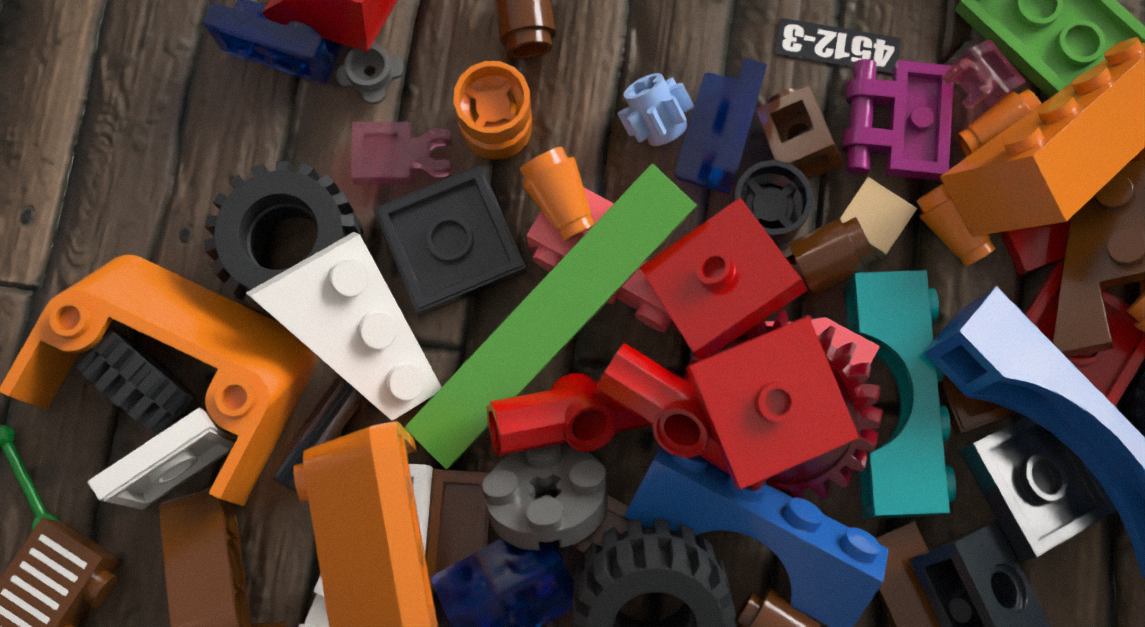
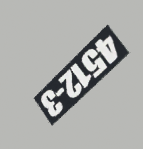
M781 18L775 54L854 67V62L857 60L869 59L877 63L876 71L892 74V68L897 60H899L902 38Z

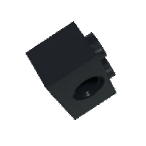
M998 520L953 536L909 559L941 627H1051Z

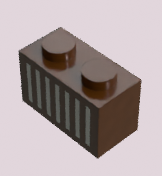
M41 518L0 578V627H78L90 608H97L110 595L117 583V576L114 573L123 560L67 523Z

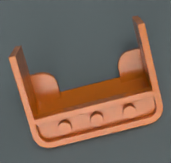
M122 255L110 260L52 298L44 308L1 384L0 392L47 410L78 354L97 345L113 319L218 369L206 393V409L210 418L218 426L238 435V438L209 494L244 506L315 370L316 354L281 323L136 255Z
M398 421L370 426L304 450L303 463L294 465V480L298 497L301 502L309 501L329 627H438L407 457L409 454L419 453L417 441Z

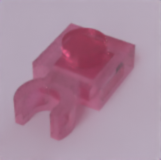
M991 39L967 49L952 63L954 66L943 76L946 84L956 82L966 91L968 97L962 102L966 108H974L981 101H984L990 107L1026 83L1024 78Z
M352 122L351 179L354 184H412V168H422L427 174L434 177L448 176L452 174L450 160H435L429 155L431 150L437 146H452L451 132L446 129L435 128L426 131L420 138H413V129L410 122Z

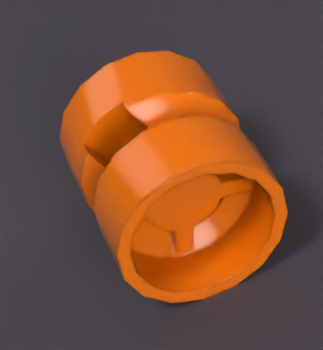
M483 61L470 66L459 77L454 88L453 99L460 133L465 145L474 154L488 160H503L516 155L527 145L532 133L530 90L524 76L515 67L501 61Z

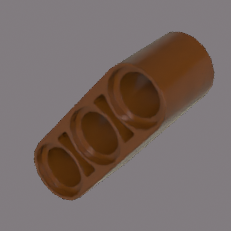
M212 487L161 502L159 507L170 627H252L235 508L232 502L209 494Z

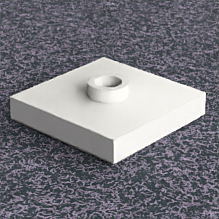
M198 408L90 479L88 483L101 501L144 510L228 454L238 436L218 426L210 418L208 412Z

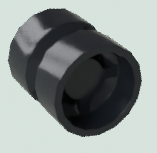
M779 160L761 161L745 171L738 180L730 201L731 204L741 197L779 250L783 251L789 247V242L797 237L801 227L807 220L813 204L811 185L800 170L792 164Z

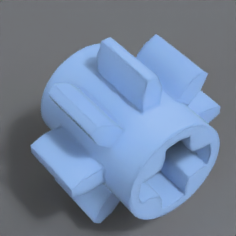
M655 73L640 78L625 90L624 98L629 107L619 111L618 116L629 136H635L638 142H642L647 138L650 145L660 146L675 140L686 130L688 124L684 112L692 109L694 104L683 83L676 84L674 78H669L665 81L662 74Z

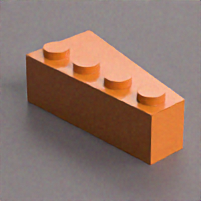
M1134 37L1109 48L1104 53L1105 59L1077 76L1068 86L940 176L972 237L1067 222L1145 148V42L1141 43L1138 37Z

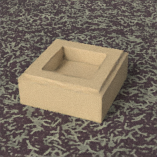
M868 177L840 220L844 223L856 217L874 254L883 259L917 208Z

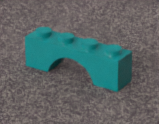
M927 270L854 273L843 286L846 327L850 331L880 346L875 357L887 367L893 376L898 389L900 404L899 415L893 432L881 447L868 454L864 470L858 471L862 519L935 517L950 513L949 502H953L956 496V479L953 468L950 465L945 466L943 441H948L950 436V417L947 407L939 404L937 383L943 380L944 373L924 354L934 341L932 323L937 322L939 314L937 292L935 288H928Z

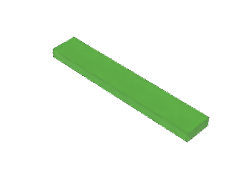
M652 163L404 428L446 470L451 468L488 429L486 406L490 405V401L519 396L698 207L697 204Z

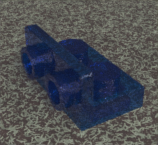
M238 0L233 8L214 2L211 3L203 23L221 51L323 84L327 83L342 44L322 38L315 29L300 22L289 21L286 26L267 20L266 16L262 14L266 5L251 0Z
M744 58L739 78L728 75L724 77L710 72L704 74L675 170V178L677 180L729 194L738 169L767 64Z
M501 538L436 573L432 577V583L452 627H540L573 609L572 587L574 583L552 541L539 542L540 550H526L511 545Z

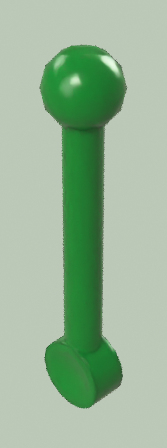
M1 424L0 448H2L35 516L32 529L34 530L41 518L60 521L54 514L47 513L13 443L16 437L15 431L9 425Z

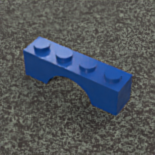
M660 446L624 517L632 521L641 519V526L653 527L654 518L668 520L669 530L676 531L680 524L693 529L694 536L708 531L726 530L739 532L757 539L770 548L785 566L791 583V606L828 627H854L884 580L889 549L879 544L871 534L859 528H849L822 514L820 509L808 500L792 498L766 483L757 491L749 486L741 490L737 489L733 484L730 474L699 455L691 458L677 457L668 453Z

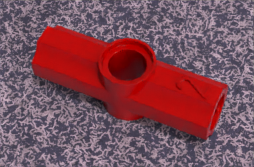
M623 343L599 380L596 391L652 425L654 437L659 445L668 453L683 458L699 455L729 474L690 377L686 379L680 378ZM768 478L749 487L755 491L760 490Z
M571 373L561 377L552 385L549 391L490 401V405L486 406L491 443L497 456L566 442L573 449L581 452L594 451L606 445L617 432L652 425L597 392L596 386L599 381L595 382L590 376L583 373Z

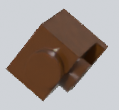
M810 85L800 89L792 88L778 92L770 98L767 104L755 108L775 160L792 164L805 175L807 180L844 165ZM800 132H806V133L801 134V135H799V136H797V137H794L795 135H797V134L800 133Z

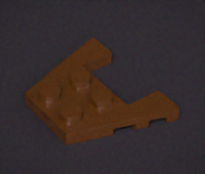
M1145 158L1129 162L1071 217L1053 344L1066 358L1114 349L1101 290L1145 280Z

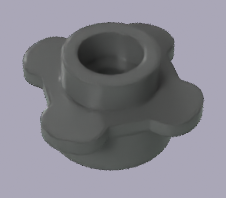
M374 42L368 52L352 48L346 56L345 65H341L337 69L336 77L342 87H352L362 93L365 102L378 104L386 98L385 90L393 79H398L403 75L404 65L398 56H389L384 48ZM368 68L376 70L372 76H367L365 71Z

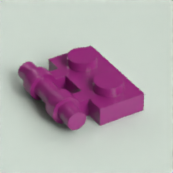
M869 59L855 61L853 80L847 82L846 102L851 105L850 126L843 131L842 150L847 152L846 171L851 174H866L870 168V154L883 153L887 154L885 176L942 182L940 176L949 170L955 66L897 60L892 68V80L888 81L876 79L877 63ZM877 104L890 106L888 129L872 128L873 110Z

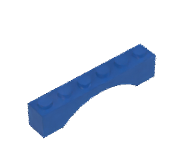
M996 286L960 309L926 349L924 354L966 397L993 402L1023 414L1054 434L1082 460L1101 483L1116 507L1132 542L1141 576L1145 579V437Z

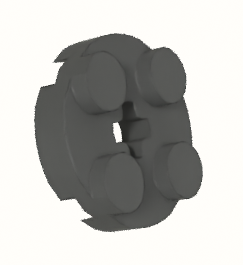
M556 444L512 453L498 463L492 472L484 478L482 483L492 528L506 542L526 550H540L539 542L555 540L560 541L561 548L576 544L592 534L603 522L607 513L608 484L604 466L589 452L578 451L569 444ZM554 490L558 493V496L555 498L544 495L541 498L535 499L536 495L543 491Z

